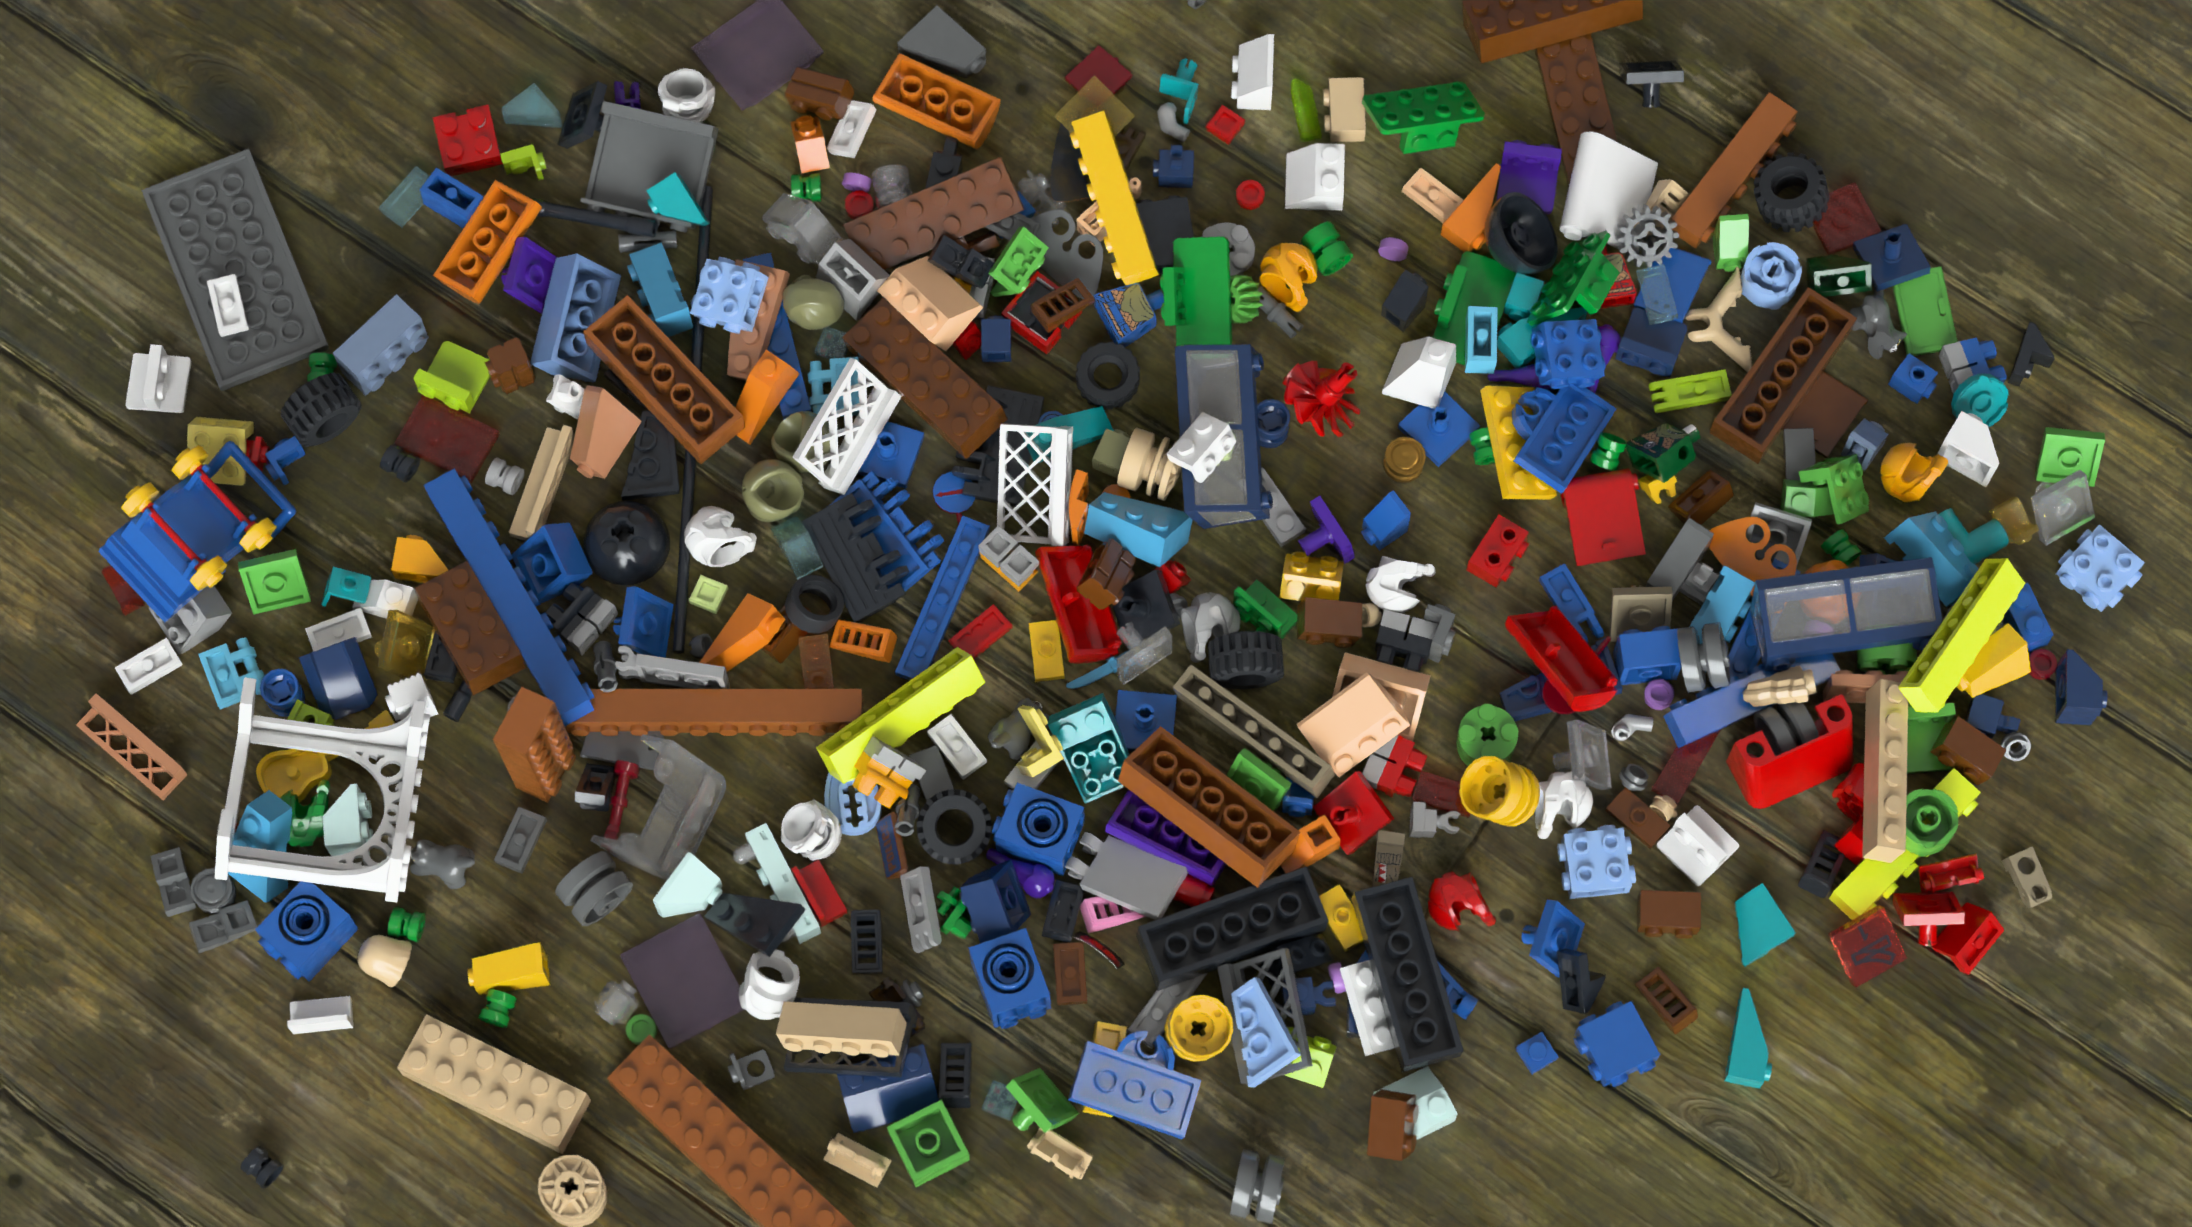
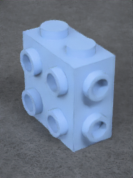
M719 257L718 261L706 259L705 266L700 272L697 292L691 301L690 314L700 319L699 324L710 328H715L716 324L724 326V330L740 334L741 330L752 332L769 277L759 272V266L744 262L743 266L735 265V261L724 257Z
M2099 524L2093 532L2087 529L2077 540L2080 546L2074 552L2069 549L2060 558L2058 563L2061 567L2056 575L2060 577L2059 579L2065 587L2078 592L2089 607L2097 608L2102 612L2108 605L2113 608L2122 599L2124 594L2121 593V590L2126 585L2132 588L2143 575L2139 571L2145 562Z
M1604 825L1598 827L1596 831L1587 832L1585 828H1575L1569 830L1568 834H1564L1561 844H1557L1559 862L1564 861L1566 871L1561 873L1562 887L1564 891L1568 890L1569 899L1629 893L1632 883H1636L1634 865L1629 866L1628 854L1632 852L1629 836L1625 837L1624 828H1615V825Z

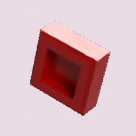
M1221 105L1207 123L1206 130L1229 145L1245 125V119L1224 105Z

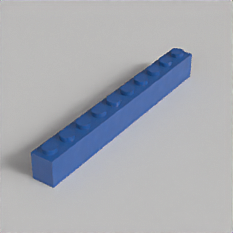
M452 469L423 485L465 560L468 561L517 645L522 658L544 696L555 702L564 726L594 711L590 700L595 697L586 682L582 685L580 684L577 676L581 673L573 659L567 661L563 655L567 651L559 635L554 638L549 631L554 627L545 612L541 615L539 614L536 607L540 603L532 589L526 591L522 585L527 581L518 566L514 569L512 568L509 561L513 557L505 543L499 545L495 539L500 535L492 521L486 523L482 515L486 514V511L478 498L475 500L471 498L469 493L473 489L466 476L459 477L456 470Z

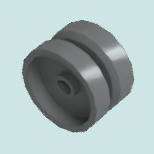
M1720 622L1704 624L1702 628L1703 643H1700L1698 632L1694 626L1678 628L1677 637L1680 661L1688 693L1704 690L1706 686L1705 671L1708 672L1710 683L1714 688L1730 686V659Z
M1803 703L1778 704L1777 710L1773 707H1766L1754 713L1756 731H1763L1775 756L1819 737L1814 721Z
M606 851L595 853L579 863L561 880L555 890L556 895L565 906H574L572 914L582 926H589L608 915L628 896L633 887L632 882L623 871L614 872L616 863Z
M1243 1149L1230 1216L1246 1218L1249 1215L1253 1200L1258 1201L1255 1213L1256 1220L1272 1224L1275 1207L1279 1205L1284 1182L1282 1171L1285 1157L1270 1154L1266 1158L1264 1171L1258 1172L1259 1153Z

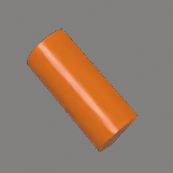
M901 53L898 54L873 95L874 103L943 135L954 137L959 142L974 149H978L990 133L1001 101L999 98Z
M495 180L433 276L463 297L480 304L513 254L516 238L524 237L541 211V205L535 200Z

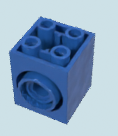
M1017 782L1014 791L1009 789L1005 796L1003 818L998 816L992 829L996 850L1026 863L1042 864L1053 873L1064 876L1066 871L1065 865L1070 856H1072L1085 823L1084 807ZM1040 829L1048 830L1047 832H1038Z
M300 881L255 931L261 937L258 943L273 959L277 961L281 957L280 962L296 979L303 976L310 982L353 936L358 927L350 915L316 885Z
M1026 928L969 947L970 962L994 1028L1001 1026V1029H1007L1017 1025L1019 1019L1028 1016L1030 1019H1036L1047 1014L1046 1010L1051 1009L1050 994ZM1006 973L1015 974V976L1012 978L1003 977V975Z

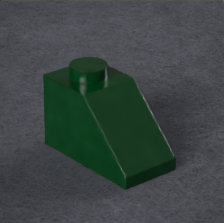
M1839 255L1806 258L1807 285L1823 297L1872 291L1870 262Z

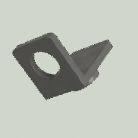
M760 1050L736 1060L734 1053L730 1054L733 1064L727 1067L733 1082L740 1081L743 1090L775 1077L765 1050ZM754 1060H759L765 1065V1071L759 1077H752L747 1071L749 1063Z

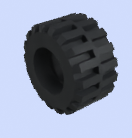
M1787 153V157H1782L1780 154L1775 156V161L1772 162L1769 159L1765 162L1766 168H1760L1757 172L1758 177L1754 180V194L1759 213L1767 224L1771 222L1772 228L1776 230L1782 227L1783 232H1790V229L1795 228L1796 232L1802 231L1801 227L1803 226L1807 228L1812 227L1814 220L1819 222L1822 219L1821 212L1826 213L1828 209L1829 192L1826 177L1820 165L1817 166L1816 160L1813 158L1807 160L1806 155L1801 153L1798 157H1795L1794 153ZM1789 186L1806 188L1805 192L1795 199L1787 200L1777 197L1781 190Z
M330 373L314 378L297 389L282 407L281 417L301 445L305 447L316 446L335 438L346 430L359 415L362 405L341 374Z
M1261 631L1233 632L1217 637L1208 644L1210 678L1222 687L1231 689L1259 688L1271 685L1284 677L1282 640L1274 634Z
M950 789L935 794L921 808L917 821V833L922 847L931 857L947 864H962L976 858L987 846L992 832V822L987 807L977 796L964 790ZM949 809L964 811L972 821L971 835L961 844H948L937 833V821L940 815Z

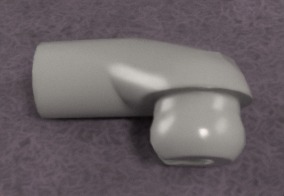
M1170 102L1161 105L1157 113L1160 129L1179 141L1184 142L1190 130L1177 123L1175 115L1177 111L1176 106Z
M1626 714L1613 725L1612 736L1618 741H1625L1636 730L1652 732L1653 717Z

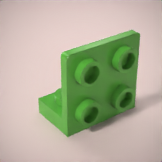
M1024 226L1018 227L988 273L997 280V283L990 292L994 297L1022 293L1030 283L1029 277L1033 271L1037 270L1045 261L1044 254L1049 247Z
M1857 454L1826 458L1799 471L1801 483L1812 481L1813 486L1828 484L1837 524H1843L1869 511V497L1864 489L1862 480L1863 470L1858 462Z

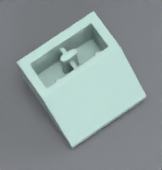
M350 784L323 816L324 844L331 856L351 852L361 847L374 835L373 830L369 829L367 819L372 818L371 801L367 800L366 793H362L357 784Z

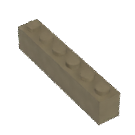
M1190 664L1173 686L1178 698L1314 797L1318 798L1335 776L1331 765Z

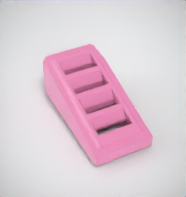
M1099 896L1084 899L1080 905L1088 933L1108 929L1147 916L1135 911L1131 912L1130 909L1123 906L1121 907L1124 914H1120L1116 903ZM1104 905L1109 906L1111 917L1107 916ZM1094 908L1097 909L1099 919H1097Z

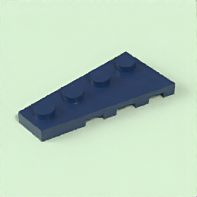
M1605 637L1596 641L1595 645L1591 648L1595 651ZM1606 646L1599 654V657L1618 679L1616 686H1614L1618 690L1615 695L1622 694L1623 688L1608 646ZM1543 673L1537 676L1532 675L1500 692L1503 709L1511 715L1514 721L1553 712L1545 705L1542 698L1543 687L1548 680Z

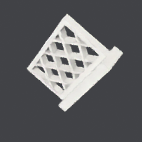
M850 358L793 458L814 475L823 488L845 495L902 396L896 391L888 389L856 359ZM856 370L858 372V384L851 386V376ZM870 386H874V388H873V390L871 391L869 397L867 398V389H866V388H867V387H870ZM858 391L859 403L852 405L851 393ZM840 396H843L844 408L836 411V402ZM859 410L855 421L852 422V412ZM844 415L845 428L837 430V417ZM829 420V433L822 435V426L825 421ZM845 435L844 440L838 448V437ZM830 440V453L823 455L822 442ZM814 446L815 458L807 460L805 455L810 447ZM831 459L830 464L824 472L823 462Z
M1000 424L997 526L999 525L1004 530L1005 521L1012 515L1023 527L1016 535L1009 534L1017 542L1052 544L1051 546H1064L1069 543V497L1071 490L1073 426L1053 427ZM1008 431H1018L1026 440L1016 451L1007 442ZM1026 432L1035 433L1030 437ZM1039 433H1052L1051 447L1043 452L1033 439ZM1028 444L1040 455L1030 466L1018 454ZM1007 450L1011 453V455L1008 458ZM1049 452H1051V460L1047 457ZM1013 457L1025 469L1015 480L1006 471L1007 463ZM1042 459L1051 468L1050 476L1044 481L1032 470ZM1027 473L1039 484L1029 495L1017 483ZM1006 479L1010 482V484L1007 487ZM1048 481H1050V489L1045 485ZM1012 486L1024 498L1014 509L1005 500L1006 492ZM1041 488L1050 497L1049 505L1043 510L1031 499ZM1026 502L1038 514L1028 524L1016 512ZM1005 508L1009 511V513L1006 516ZM1047 510H1049V518L1044 514ZM1040 517L1048 525V537L1037 536L1030 528ZM1027 531V533H1028L1030 536L1021 535V534H1022L1023 532Z

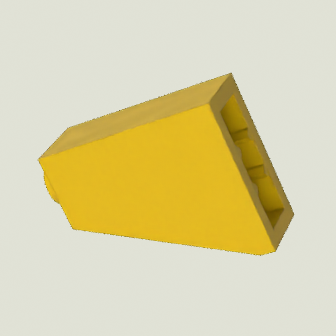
M2009 623L1989 637L1988 642L1975 657L1973 664L1969 666L1961 678L1957 688L1960 691L1965 690L1973 698L2027 675L2031 672L2027 642Z
M540 942L473 958V968L468 969L470 987L474 986L478 995L487 994L488 989L503 992L550 985L548 956Z

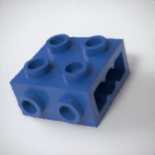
M1596 319L1547 321L1531 329V345L1535 350L1536 356L1535 373L1539 377L1540 386L1551 385V389H1561L1568 387L1569 384H1577L1579 388H1585L1595 385L1596 380L1605 376L1606 365L1600 348L1601 332L1597 328Z
M1622 1001L1614 1003L1606 1008V1014L1598 1018L1595 1014L1584 1018L1579 1022L1580 1026L1575 1032L1576 1038H1574V1043L1581 1055L1586 1054L1591 1063L1588 1065L1593 1079L1596 1082L1600 1080L1603 1087L1612 1084L1613 1087L1619 1086L1629 1080V1074L1637 1070L1640 1074L1651 1070L1656 1066L1655 1061L1660 1056L1632 1001L1624 1005Z

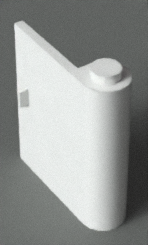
M1595 132L1582 133L1579 139L1560 231L1564 233L1567 239L1580 240L1582 237L1589 236L1592 233L1598 234L1607 230L1611 235L1607 244L1618 249L1623 243L1615 239V236L1622 234L1617 225H1625L1624 214L1629 217L1633 216L1632 208L1635 207L1639 212H1642L1643 205L1647 203L1652 193L1658 163L1602 134ZM1630 244L1632 249L1639 253L1640 245L1634 246Z

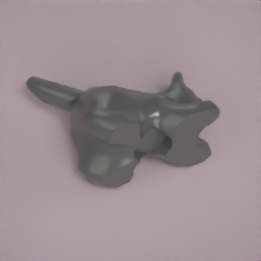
M1874 288L1873 296L1867 295L1861 306L1852 308L1849 311L1850 314L1857 318L1852 330H1864L1867 333L1868 350L1874 359H1880L1883 355V350L1889 352L1896 351L1901 340L1907 336V333L1900 332L1893 326L1890 308L1884 299V289L1876 291Z
M1029 698L1022 699L1009 717L999 720L988 733V739L992 743L993 748L1004 747L1009 752L1010 758L1013 760L1022 759L1020 756L1028 751L1032 733L1018 708L1025 705L1042 711V706L1038 701H1032ZM1044 713V716L1048 721L1049 715Z
M423 839L418 841L417 845L410 852L411 859L414 862L410 866L412 874L417 876L436 875L450 889L463 887L466 883V869L475 864L473 850L458 844L444 847Z

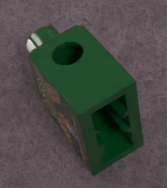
M1662 424L1627 441L1626 449L1632 467L1665 483L1695 460L1696 455L1692 444L1700 439V433L1692 424L1682 430L1670 424Z

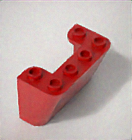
M1843 694L1815 706L1820 717L1814 722L1819 737L1787 752L1775 756L1762 730L1734 743L1726 763L1750 806L1757 809L1767 808L1836 777L1852 767L1854 761L1852 712ZM1753 742L1759 743L1763 747V755L1757 758L1755 755L1747 753L1746 747L1748 744Z

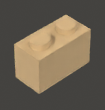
M1363 77L1329 78L1328 89H1323V106H1329V115H1324V131L1330 132V142H1358L1365 140V108L1362 104L1364 96Z

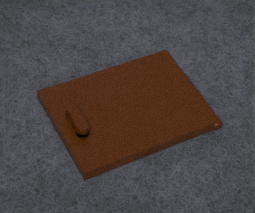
M1823 371L1783 429L1813 428L1814 441H1816L1814 442L1815 451L1828 458L1862 407L1867 404L1868 399Z

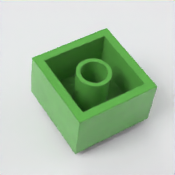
M942 1100L887 1127L888 1133L915 1187L970 1160L969 1153Z

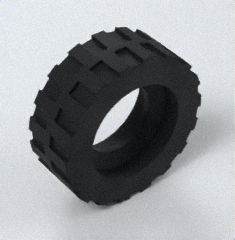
M1114 342L1097 343L1094 347H1089L1088 351L1083 352L1080 356V361L1076 366L1077 388L1080 390V395L1083 399L1087 400V403L1097 407L1103 406V408L1110 410L1115 407L1120 408L1124 406L1126 402L1129 403L1132 400L1134 394L1136 395L1140 382V368L1138 367L1136 357L1132 355L1129 349L1127 350L1121 344H1114ZM1103 363L1117 365L1122 371L1121 382L1111 389L1098 386L1093 375L1099 365Z

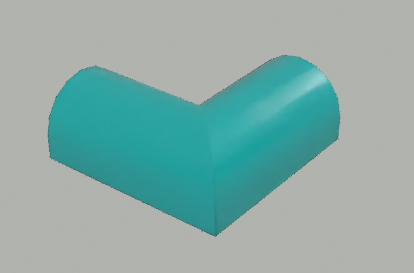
M1952 508L1938 514L1945 519L1948 525L1947 529L1963 545L1965 555L1973 564L2001 550L2009 543L2004 527L1996 519H1992L1968 533Z

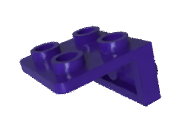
M1520 140L1505 142L1496 201L1507 193L1518 192L1535 201L1545 214L1552 213L1562 149L1555 148L1550 144L1528 145Z

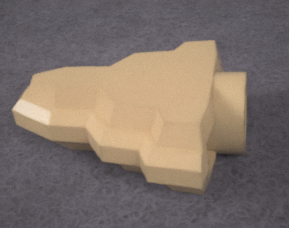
M1795 666L1786 671L1775 673L1771 677L1748 683L1747 688L1742 693L1744 701L1750 702L1755 707L1775 703L1807 702L1809 695L1815 694L1817 691L1812 669L1803 671L1800 666Z

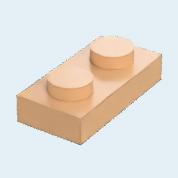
M1421 167L1402 189L1404 194L1442 223L1463 202L1462 198Z

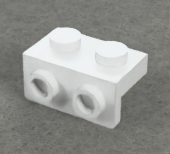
M1202 412L1167 452V456L1171 462L1191 471L1195 480L1202 483L1214 471L1224 456L1232 450L1236 439L1229 424Z

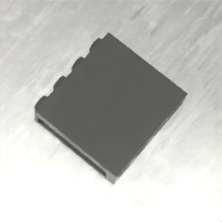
M603 101L601 112L604 114L586 196L581 198L580 202L587 204L588 210L605 212V209L616 211L615 215L626 217L640 216L644 219L657 221L658 226L660 221L670 223V229L687 233V228L696 229L697 224L664 217L660 212L655 214L647 202L650 196L646 190L676 172L681 175L701 208L719 129L712 125Z

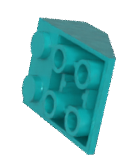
M1104 693L1049 716V729L1052 735L1054 734L1063 747V750L1060 752L1085 804L1125 787L1118 782L1123 762L1130 754Z

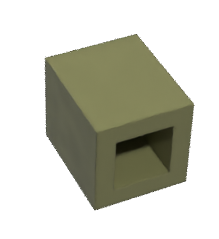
M1106 428L1092 458V468L1118 479L1130 436L1122 430L1114 429L1112 431Z

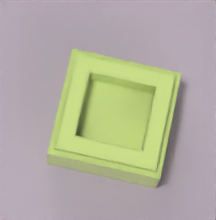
M700 575L689 598V603L717 614L728 586Z

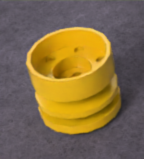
M1483 756L1474 760L1466 768L1460 782L1461 802L1467 812L1504 826H1517L1526 822L1534 814L1539 803L1540 787L1534 773L1522 765L1508 762L1496 756Z
M1207 995L1191 996L1177 1004L1168 1014L1164 1025L1165 1040L1170 1047H1173V1052L1179 1058L1190 1062L1205 1061L1221 1053L1230 1043L1233 1033L1232 1017L1227 1007L1218 999ZM1191 1023L1194 1025L1200 1023L1203 1026L1200 1031L1202 1037L1199 1034L1194 1036L1191 1034L1190 1031L1193 1029Z

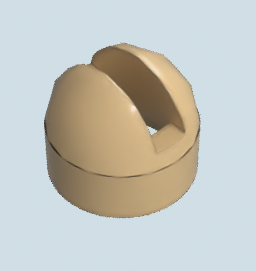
M1372 603L1362 604V627H1372L1381 621L1382 613L1379 612L1380 608Z

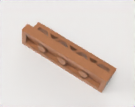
M96 693L88 701L92 708L76 726L164 801L187 776V773L176 761ZM99 714L106 720V731L93 732L87 725ZM111 725L115 727L117 730L111 731ZM124 735L127 738V749L113 750L111 748V736ZM100 737H106V743ZM132 743L135 746H137L138 749H132ZM146 754L148 756V768L135 769L132 766V755ZM120 755H127V761ZM153 761L160 767H153ZM167 772L172 779L160 790L154 785V773ZM149 773V780L142 774Z

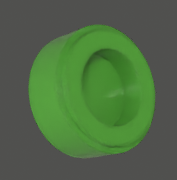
M638 1014L627 1022L626 1034L633 1044L639 1045L649 1034L655 1039L657 1027L650 1016Z

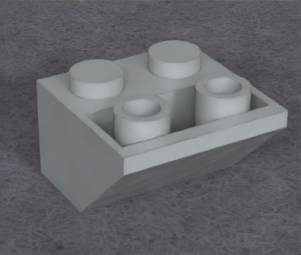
M847 239L833 244L819 263L816 279L833 284L844 300V310L855 320H859L879 294L877 290L890 275L851 239Z
M207 586L165 623L150 607L148 608L178 654L185 653L219 631L232 614L215 586L211 588Z

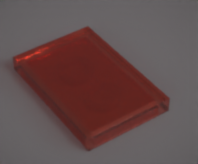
M422 395L395 443L403 447L405 451L413 453L419 458L448 472L455 469L459 477L465 475L467 480L472 483L500 433L498 430L435 399Z

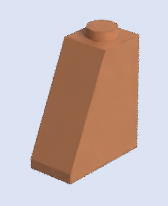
M587 385L584 390L570 459L578 465L577 470L582 475L588 478L595 476L605 479L642 421L604 388Z

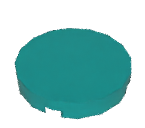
M1991 374L1971 376L1962 382L1954 392L1951 402L1952 413L1956 419L1961 411L1966 414H1975L1982 419L1984 424L1991 427L2002 418L2009 404L2007 402L2009 396L2008 389L1999 378Z

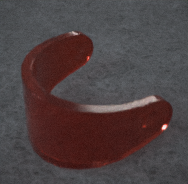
M111 565L102 570V574L119 602L124 616L145 605V601Z

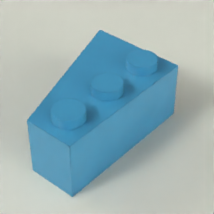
M662 243L629 254L632 264L628 265L627 268L632 281H638L641 289L637 291L642 307L647 305L651 314L648 317L667 337L692 329L693 324L687 303L683 299L678 281H676Z
M1103 492L1089 504L1084 534L1102 542L1107 541L1109 538L1114 539L1123 546V550H1127L1133 556L1160 568L1188 543L1192 519L1184 511Z
M1936 511L1909 517L1886 535L1884 539L1889 544L1895 542L1906 554L1902 558L1904 561L1932 557L1939 599L1946 607L1954 605L1978 571V567L1969 561L1964 553L1963 545L1952 536L1947 529V522Z
M1725 565L1723 566L1718 580L1712 590L1709 591L1705 602L1690 625L1694 626L1697 630L1700 643H1703L1702 628L1704 624L1720 622L1724 640L1730 643L1738 629L1734 623L1739 616L1744 619L1751 607V602L1748 599L1755 585L1754 581Z
M268 790L247 804L235 832L233 845L286 852L287 842L290 841L292 807ZM228 872L230 876L265 903L288 888V880Z

